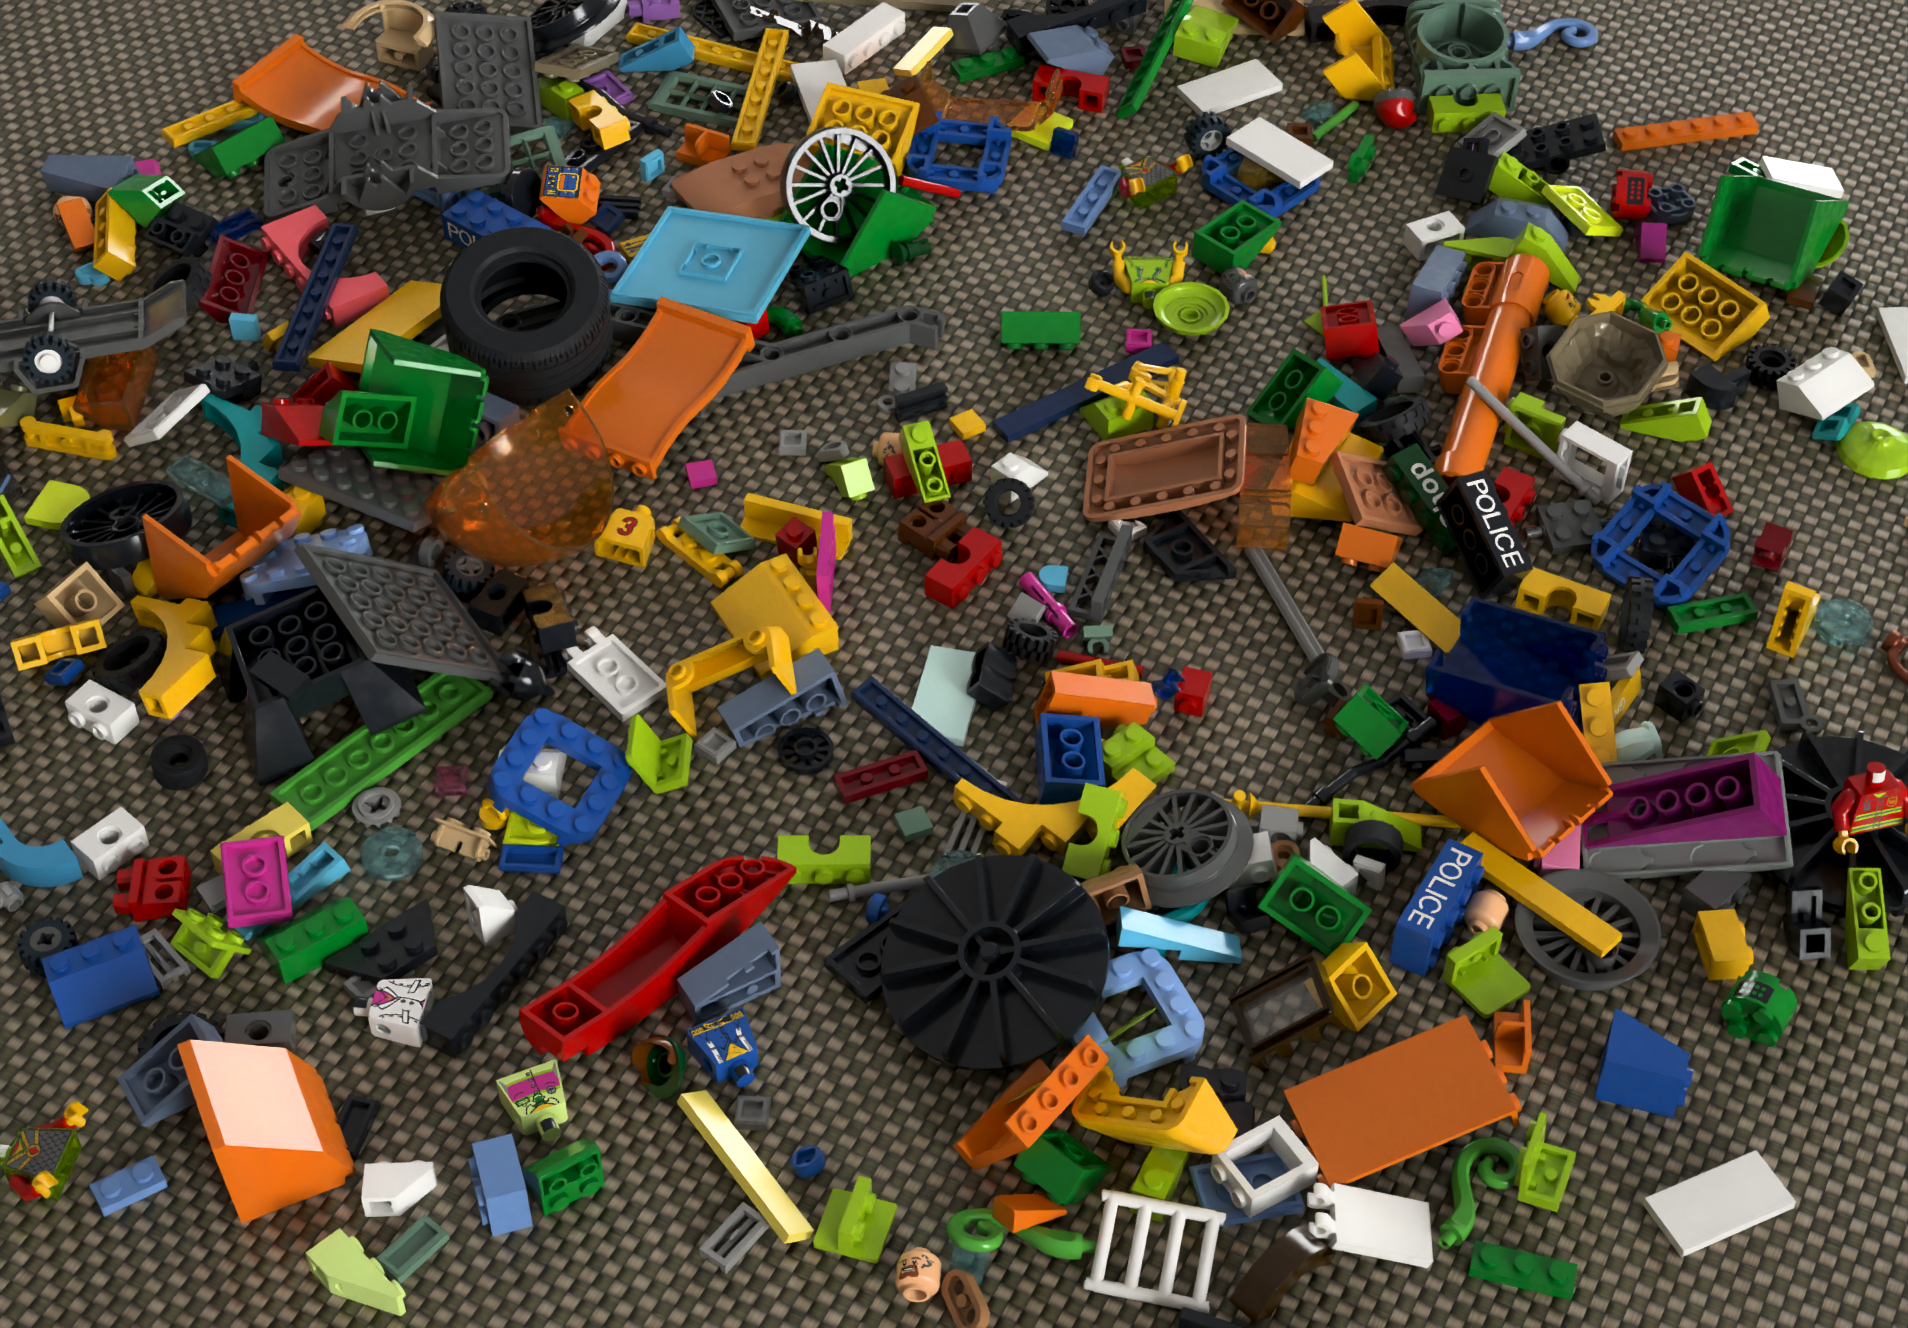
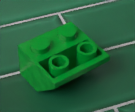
M135 174L110 189L108 194L133 216L137 223L146 229L151 225L156 216L163 218L173 202H179L185 195V192L167 175Z
M585 1138L523 1168L526 1188L544 1216L554 1211H561L570 1203L584 1196H590L596 1193L599 1188L605 1186L600 1148L597 1143Z

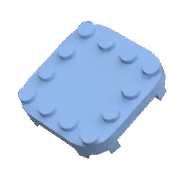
M352 525L346 530L340 531L330 528L315 535L301 533L283 541L249 566L239 576L246 601L254 598L256 605H263L269 601L274 592L317 585L294 552L298 543L372 557L373 551L363 525Z

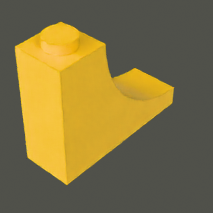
M1787 581L1766 648L1794 658L1815 616L1821 595L1817 594L1815 590Z

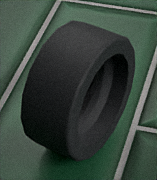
M1359 821L1351 825L1345 833L1344 860L1353 867V860L1358 854L1386 864L1385 874L1394 871L1401 863L1402 835L1393 825L1384 821ZM1375 843L1388 848V850L1371 852L1361 849L1358 845Z

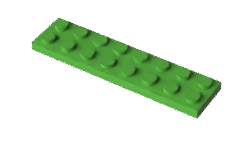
M436 672L417 686L427 712L371 736L366 724H364L269 793L270 799L278 807L286 802L292 805L309 822L312 832L354 801L360 793L376 785L493 698L492 690L477 679Z

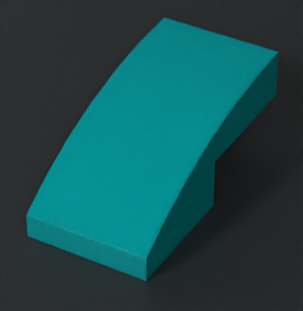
M1849 403L1823 421L1818 420L1811 435L1812 438L1835 441L1842 439L1858 418L1861 411L1859 405Z

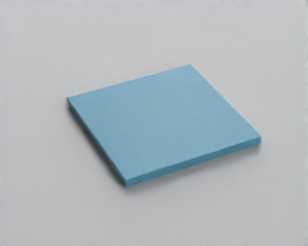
M668 206L610 293V301L657 309L656 303L662 296L729 320L757 324L810 236V226Z

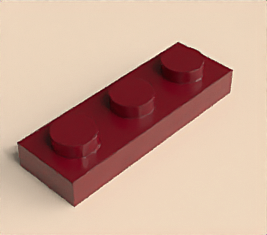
M916 749L833 775V784L843 803L848 804L927 779L928 769Z

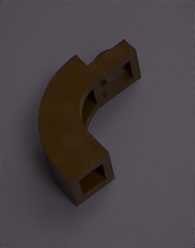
M1302 1225L1298 1226L1275 1241L1256 1260L1235 1288L1229 1301L1253 1322L1270 1318L1292 1285L1308 1271L1330 1264L1336 1252L1328 1247V1242L1325 1238H1316Z

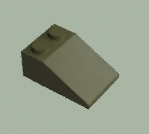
M0 380V428L20 426L19 422L23 417H35L37 394L28 391L26 385L11 384L9 387L4 386L3 381Z

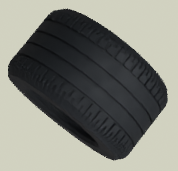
M530 226L512 227L495 231L467 246L455 258L445 274L440 291V311L449 352L460 355L486 369V376L490 377L487 392L519 406L545 405L544 403H554L556 400L560 401L580 391L601 371L608 358L613 340L608 286L603 270L596 258L584 245L574 238L552 229ZM521 295H546L565 303L564 308L553 321L533 330L517 331L497 325L487 316L500 303Z

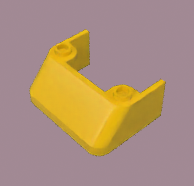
M1348 0L1323 15L1322 19L1335 34L1336 42L1334 46L1339 55H1344L1342 59L1323 69V74L1334 85L1339 97H1344L1346 100L1373 101L1375 93L1382 90L1395 89L1392 45L1357 0Z
M779 626L758 627L673 664L665 677L669 712L691 738L696 737L697 729L692 692L768 659L772 672L791 695L796 694L797 689L789 637Z

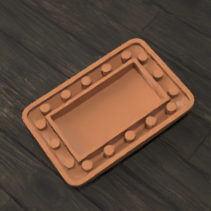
M796 143L766 145L716 160L674 178L671 188L690 209L758 219H767L780 213L783 214L785 208L780 194V175L784 161ZM803 153L797 165L808 169L812 161ZM795 169L792 182L800 183L805 173ZM792 187L793 194L797 187Z
M1238 414L1097 442L1090 448L1088 453L1083 515L1085 519L1090 522L1144 517L1186 509L1237 494L1244 485L1247 432L1245 418Z

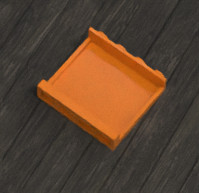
M1087 1034L1053 1071L1041 1059L1031 1062L952 1147L974 1171L1029 1149L1106 1065L1110 1058ZM1042 1082L1037 1088L1029 1091L1022 1097L1006 1104L1016 1096L1019 1097L1018 1095L1024 1092L1025 1090Z

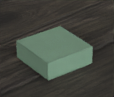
M922 805L894 814V822L905 843L933 834L934 827Z

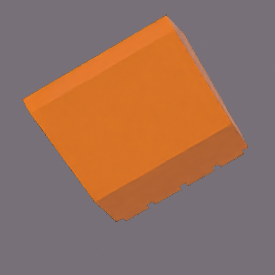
M232 455L227 456V468L238 531L203 556L149 515L145 514L142 516L157 594L165 600L209 597L294 534L301 517V513L296 508L294 500Z
M1561 701L1489 718L1411 783L1417 795L1468 833L1475 832L1505 854L1526 861L1544 857L1555 847V843H1560L1576 828L1575 826H1579L1595 812V809L1600 808L1613 796L1612 790L1607 787L1613 782Z
M187 1040L177 1044L211 1149L241 1224L346 1184V1177L356 1173L350 1152L346 1149L348 1146L341 1127L336 1123L338 1119L331 1100L328 1099L329 1095L325 1084L315 1068L286 1048L201 1040Z

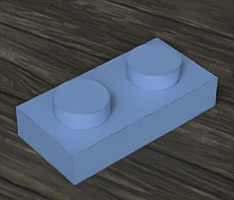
M153 1155L89 1185L104 1217L168 1187L166 1179Z

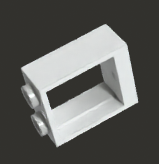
M1578 421L1568 429H1563L1558 437V443L1560 444L1556 455L1586 483L1590 482L1593 485L1592 489L1603 498L1602 502L1609 505L1624 489L1633 451ZM1577 447L1607 462L1605 475L1576 460ZM1554 468L1553 475L1571 484Z
M1279 1115L1233 1139L1225 1151L1212 1156L1210 1170L1215 1181L1223 1184L1228 1190L1234 1205L1238 1209L1242 1208L1246 1215L1251 1218L1316 1183L1319 1163ZM1269 1143L1290 1171L1254 1190L1233 1162Z

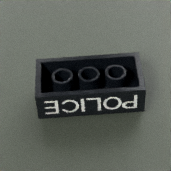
M1483 470L1457 477L1438 499L1436 505L1481 600L1484 601L1509 594L1533 570L1531 559L1525 552L1519 540V534L1513 527L1508 517L1507 509L1502 504L1496 492L1495 484L1490 479L1487 471Z

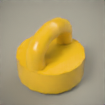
M486 798L482 801V806L479 810L481 825L488 830H499L507 826L510 814L509 809L505 808L503 813L493 807L494 801Z

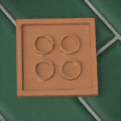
M1336 451L1329 457L1355 525L1415 537L1423 531L1422 526L1417 521V517L1409 506L1403 502L1401 495L1394 485L1386 478L1382 468L1387 461Z

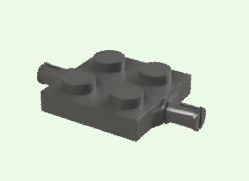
M1590 499L1536 506L1535 515L1539 526L1524 528L1523 535L1525 539L1541 537L1548 545L1551 555L1591 550L1594 533L1596 531L1601 532L1613 517L1599 518L1593 509Z

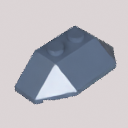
M1498 197L1470 214L1465 231L1467 235L1483 238L1500 236L1515 239L1530 222L1550 234L1562 252L1566 250L1569 232L1549 205L1505 197Z

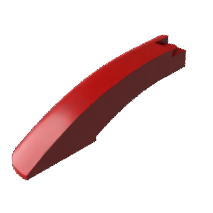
M743 855L728 857L708 865L665 891L663 898L630 931L601 956L567 981L519 1009V1020L525 1037L540 1055L549 1051L562 1062L580 1051L589 1056L632 1028L678 993L677 979L740 936L797 873V868L787 862L767 856H761V860H744Z

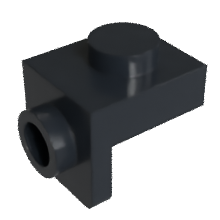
M1253 884L1225 891L1227 919L1241 934L1256 933L1261 928L1271 926L1270 915L1258 908L1256 888Z

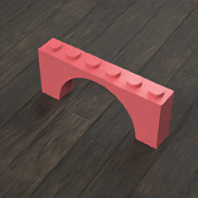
M316 205L261 226L263 237L260 238L263 249L272 254L275 263L284 268L287 277L296 282L301 293H303L312 272L303 264L305 257L312 250L308 247V244L325 228L329 230L327 217ZM376 272L358 277L339 278L323 319L325 321L329 320L335 328L359 319L390 296L388 285Z

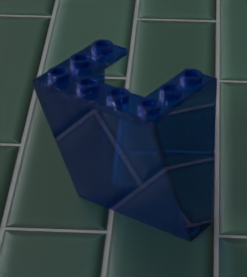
M1472 596L1461 612L1460 637L1444 662L1443 650L1437 649L1426 666V692L1480 726L1492 717L1561 701L1582 733L1579 684L1605 682L1607 669L1604 668V662L1609 652V647L1605 646L1606 633Z

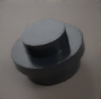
M783 81L776 90V97H778L779 102L782 104L792 102L798 93L797 84L793 81Z

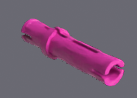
M1025 573L1019 580L1020 587L1031 598L1047 607L1044 614L1049 624H1054L1063 637H1073L1078 632L1079 626L1067 614L1066 607L1061 603H1057L1033 573Z

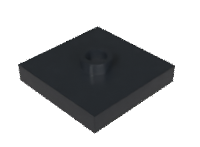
M1450 146L1435 194L1483 206L1498 158L1493 155Z

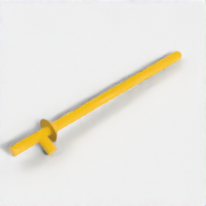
M1242 790L1235 791L1232 799H1224L1237 806L1242 812L1247 813L1248 820L1252 819L1257 813L1261 814L1262 805L1299 809L1298 817L1330 819L1332 808L1261 802L1251 792H1249L1248 800H1245L1246 794ZM1391 812L1420 826L1461 828L1447 816Z

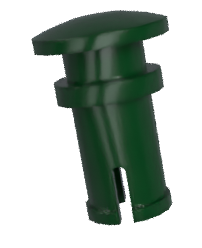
M923 238L911 243L907 241L901 243L898 241L892 242L890 253L893 262L897 266H903L905 262L911 261L913 257L930 254L931 244L930 242L927 243L929 240Z

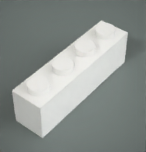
M882 2L824 43L823 61L836 59L841 73L846 75L905 32V12Z

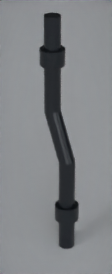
M582 79L579 82H574L583 88L585 93L595 90L601 97L604 96L611 106H615L622 116L625 115L629 120L641 123L644 131L651 134L657 133L666 138L672 135V129L659 124L657 120L651 117L645 118L625 109L604 90L588 84Z
M1429 716L1417 727L1409 728L1401 735V739L1386 750L1377 760L1374 758L1350 767L1326 787L1321 786L1313 792L1312 798L1303 805L1326 806L1333 800L1335 794L1355 778L1384 768L1408 748L1413 749L1422 741V737L1437 726L1436 721Z

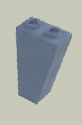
M48 155L40 170L49 190L70 196L84 197L92 202H97L109 188H113L133 175L139 174V170L131 156Z

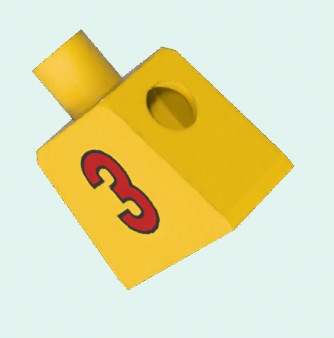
M638 505L634 511L623 508L616 509L593 535L595 555L645 568L656 535L655 522L651 516L650 509L644 505Z

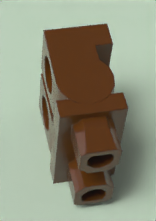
M943 499L925 504L921 503L918 509L915 508L899 521L898 540L905 545L912 543L917 550L926 553V557L932 561L940 556L949 562L958 552V545L955 543L961 540L972 528L967 525V515L962 511L959 512Z

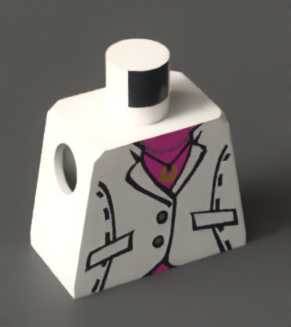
M431 978L381 980L377 984L373 998L356 997L354 1015L368 1017L371 1034L376 1037L421 1047L423 1039L419 1023L431 1011L435 1000Z

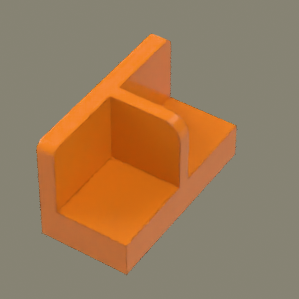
M687 123L684 126L685 142L676 151V160L701 167L731 156L730 136L728 134Z
M1523 999L1520 1013L1494 1011L1492 1017L1494 1067L1500 1066L1503 1072L1526 1074L1532 1053L1530 1000Z

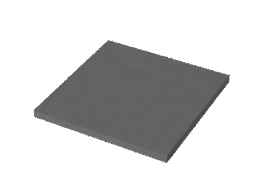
M298 543L294 552L370 662L485 681L493 678L503 684L511 683L508 679L510 674L513 673L507 665L499 662L500 655L438 570L306 543Z

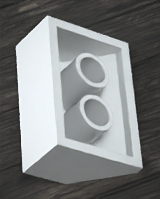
M1828 347L1777 380L1779 409L1823 421L1873 388L1874 382L1851 353L1838 350L1835 347Z

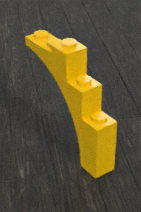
M137 595L130 601L139 625L151 629L156 628L167 638V649L161 664L138 692L148 715L171 720L217 677L210 657L217 651L211 631L218 624L209 602L186 598L180 604Z
M1132 768L1119 781L1108 787L1109 789L1124 793V800L1128 801L1124 818L1118 819L1116 830H1120L1119 837L1135 811L1154 798L1157 788L1155 783L1135 768ZM963 778L954 787L952 800H954L956 806L961 811L969 812L975 816L986 830L994 831L992 844L1000 855L1022 856L1038 837L1048 849L1056 850L1061 855H1064L1068 849L1069 842L1074 843L1084 831L1088 832L1092 840L1095 839L1098 832L1097 824L1092 817L1078 813L1081 800L1054 805L1025 804L1005 800L985 792Z

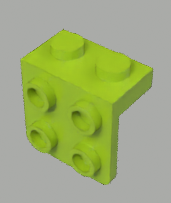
M636 714L631 716L630 727L628 728V744L625 751V759L627 764L633 767L640 775L643 783L648 785L658 795L688 785L693 740L688 733H684L661 741L642 717Z
M1495 926L1485 932L1480 931L1476 933L1469 942L1461 947L1456 946L1452 948L1445 957L1446 962L1442 979L1483 1018L1492 1017L1494 1011H1501L1528 994L1531 987L1530 983L1499 954L1503 933Z
M1540 1112L1538 1120H1531L1526 1135V1140H1528L1526 1147L1522 1146L1517 1159V1166L1519 1168L1514 1185L1519 1187L1518 1201L1558 1212L1576 1159V1152L1544 1143L1548 1113Z

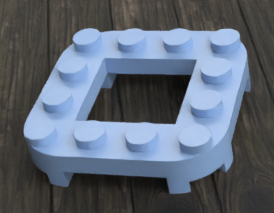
M1152 948L1131 952L1109 960V969L1101 994L1102 997L1106 998L1138 986L1141 992L1147 991L1167 1024V1027L1113 1046L1112 1042L1109 1041L1100 1047L1110 1058L1105 1066H1109L1114 1073L1113 1081H1116L1119 1088L1127 1086V1080L1130 1077L1181 1058L1185 1064L1195 1059V1055L1203 1043L1205 1024L1201 1013L1170 963L1161 957L1157 950ZM1094 1011L1081 1028L1069 1039L1073 1047L1087 1034L1097 1045L1108 1038Z

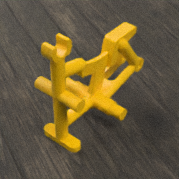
M1138 360L1131 367L1128 376L1132 383L1122 381L1113 385L1102 380L1101 376L1091 373L1084 388L1090 391L1097 392L1099 390L1126 401L1121 414L1123 419L1131 420L1136 406L1158 414L1156 427L1160 429L1166 428L1169 420H1173L1171 427L1178 426L1188 402L1185 399L1181 401L1179 397L1185 383L1186 369L1143 364V362ZM1148 372L1168 375V382L1151 380L1153 376ZM1145 389L1162 398V404L1140 396L1141 391ZM1176 405H1179L1178 410H1175Z

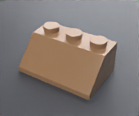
M1135 862L1117 867L1113 871L1098 877H1091L1081 883L1093 898L1106 926L1117 921L1120 906L1142 912L1152 908L1143 872Z

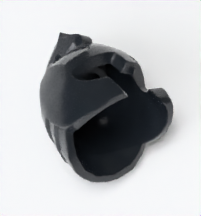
M515 648L505 650L499 658V662L507 665L513 673L510 674L508 679L511 683L503 684L493 678H490L488 682V687L492 691L519 701H527L540 694L550 697L555 695L554 689L546 683L545 673L541 665L526 653Z

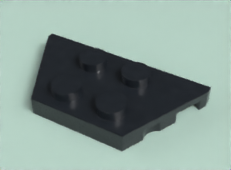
M1181 510L1169 512L1164 520L1160 519L1155 525V530L1150 532L1143 540V549L1174 582L1236 578L1237 569Z
M427 899L421 901L323 961L326 970L332 974L336 970L347 972L350 978L353 976L361 977V981H369L371 984L377 985L381 980L399 979L438 955L429 901Z

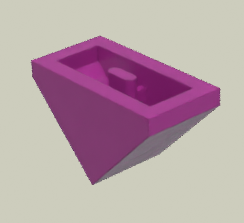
M1641 222L1634 226L1639 262L1665 263L1667 223Z

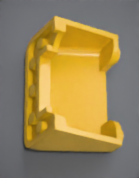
M1104 1066L1079 1093L1072 1106V1114L1080 1126L1130 1144L1215 1155L1222 1153L1228 1148L1238 1131L1207 1079L1191 1076L1188 1088L1180 1092L1176 1088H1170L1164 1100L1158 1101L1121 1096L1119 1094L1121 1089L1116 1081H1113L1114 1073L1109 1066Z

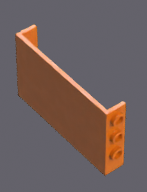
M1466 1014L1283 1091L1288 1109L1293 1117V1120L1289 1121L1291 1128L1298 1139L1303 1138L1306 1144L1305 1147L1319 1163V1174H1317L1316 1178L1318 1183L1326 1184L1329 1188H1331L1333 1183L1346 1185L1505 1117H1508L1513 1128L1520 1126L1518 1112L1522 1111L1520 1102L1514 1092L1508 1093L1504 1086L1507 1084V1080L1500 1066L1494 1067L1490 1059L1493 1058V1054L1485 1039L1479 1040Z

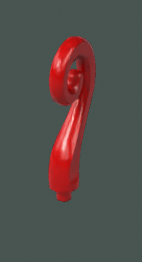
M538 206L536 208V220L551 227L552 230L557 232L560 230L564 234L560 228L566 223L572 226L574 232L583 228L588 234L584 240L593 243L586 242L580 244L584 245L592 255L599 253V249L595 244L603 251L617 252L614 242L605 233L588 226L565 221L549 207ZM613 263L603 265L601 267L602 270L610 268Z

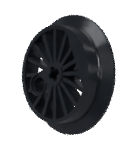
M546 0L529 16L532 22L535 54L553 51L583 36L606 19L621 0Z

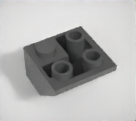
M962 2L949 14L947 28L952 29L954 36L943 46L944 51L956 52L957 54L970 53L980 55L994 41L999 39L1000 35L1007 29V26L981 3Z

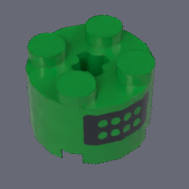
M1749 970L1745 972L1744 976L1740 977L1739 975L1721 1005V1014L1724 1021L1728 1024L1727 1032L1738 1039L1746 1037L1768 1047L1774 1046L1782 1036L1797 1009V998L1790 987L1785 991L1783 987L1778 985L1781 981L1779 978L1763 971Z

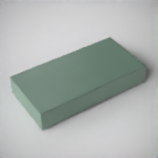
M424 1214L375 1259L381 1264L384 1272L390 1278L395 1279L401 1284L450 1239L449 1233Z

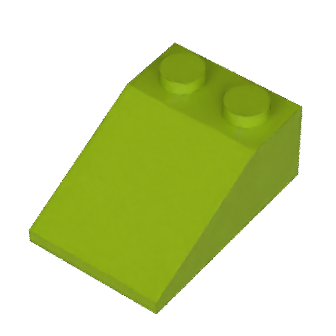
M1195 5L1182 19L1175 34L1173 56L1218 68L1240 18Z

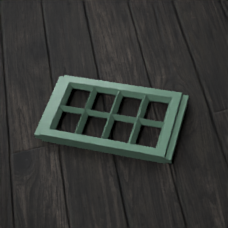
M673 71L669 72L648 103V109H652L653 112L735 129L738 118L724 115L725 113L721 112L717 114L704 110L709 104L708 97L713 91L731 94L729 98L733 101L735 96L745 97L748 86ZM677 83L692 86L688 92L674 89ZM697 87L711 90L708 96L693 94ZM669 96L683 99L680 105L666 103ZM688 100L703 103L699 110L685 107ZM732 102L733 106L731 109L741 111L742 104Z
M554 125L510 136L511 147L522 144L526 154V158L511 161L512 173L514 172L513 167L529 163L530 169L537 172L534 161L547 157L550 158L552 165L567 166ZM543 138L547 152L532 156L528 142ZM490 185L491 188L481 192L493 198L501 197L500 189L502 185ZM474 188L460 190L462 199L474 191Z

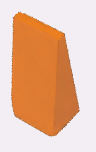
M82 197L56 204L73 252L76 253L93 248L94 227Z
M1046 1194L999 1195L994 1197L992 1217L1012 1233H1016L1067 1214V1209L1053 1202Z

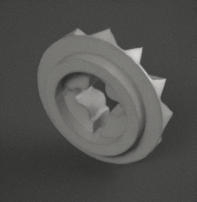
M370 788L355 798L352 804V812L357 823L362 822L366 828L371 825H376L380 828L381 824H392L393 818L400 817L401 799L395 791L389 788ZM382 804L383 810L378 809L376 813H372V808L377 809Z

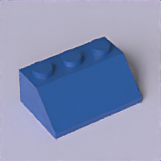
M1040 713L1034 735L1039 805H1054L1081 800L1085 782L1105 787L1099 717Z
M136 925L41 959L50 990L66 1029L160 994L146 947Z

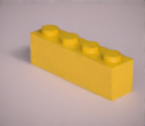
M109 188L95 203L93 268L120 282L126 275H130L136 267V221L133 216L108 194V191L112 189Z

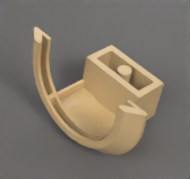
M405 0L377 1L356 10L341 25L344 28L355 30L364 19L381 12L384 32L375 41L378 61L421 71L434 56L432 42L436 38L434 15L415 3Z

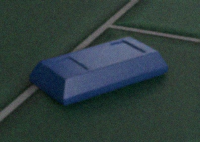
M503 844L498 870L514 873L559 874L564 847Z

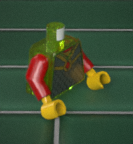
M1182 155L1176 159L1175 163L1170 165L1160 163L1150 156L1135 162L1130 158L1123 159L1119 164V169L1121 170V178L1118 182L1120 196L1123 199L1129 198L1141 210L1177 192L1178 174L1187 171V168L1194 166L1190 155Z
M74 1101L70 1103L64 1111V1116L54 1122L35 1128L21 1129L13 1146L0 1144V1165H4L3 1170L10 1188L24 1201H30L38 1197H44L53 1201L59 1200L82 1149L74 1128L76 1126L82 1128L85 1125L86 1119L82 1116L88 1113L89 1109L80 1102Z

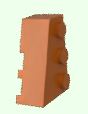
M1307 397L1296 421L1286 477L1313 485L1330 461L1329 457L1338 451L1341 444L1349 436L1359 414Z

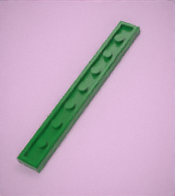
M1172 0L1115 114L1119 119H1123L1139 110L1174 41L1180 23L1187 15L1194 0Z

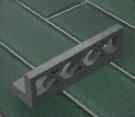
M1122 524L1117 537L1099 533L1069 606V616L1101 623L1131 549L1133 526ZM1102 545H1110L1113 548L1111 552L1105 553ZM1105 562L1104 570L1098 572L1094 566ZM1097 581L1096 590L1090 592L1086 585ZM1086 601L1091 603L1090 610L1077 607L1078 604Z

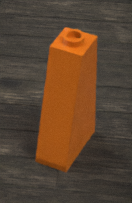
M1051 671L1036 702L1033 713L1036 728L1040 713L1099 717L1100 728L1118 727L1121 724L1128 726L1134 721L1139 725H1144L1147 723L1151 713L1156 711L1157 697L1153 694L1151 683Z

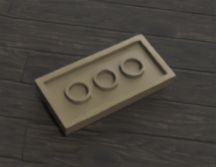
M574 44L536 61L535 72L543 73V76L548 78L560 76L565 77V80L568 82H579L580 79L590 77L591 74L598 73L601 69L609 68L610 65L618 62L619 52Z

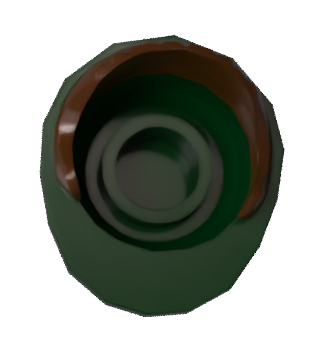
M662 1034L638 1042L631 1051L630 1061L639 1071L641 1082L646 1085L656 1098L668 1099L674 1096L680 1088L683 1074L687 1068L685 1051L682 1050L672 1037Z

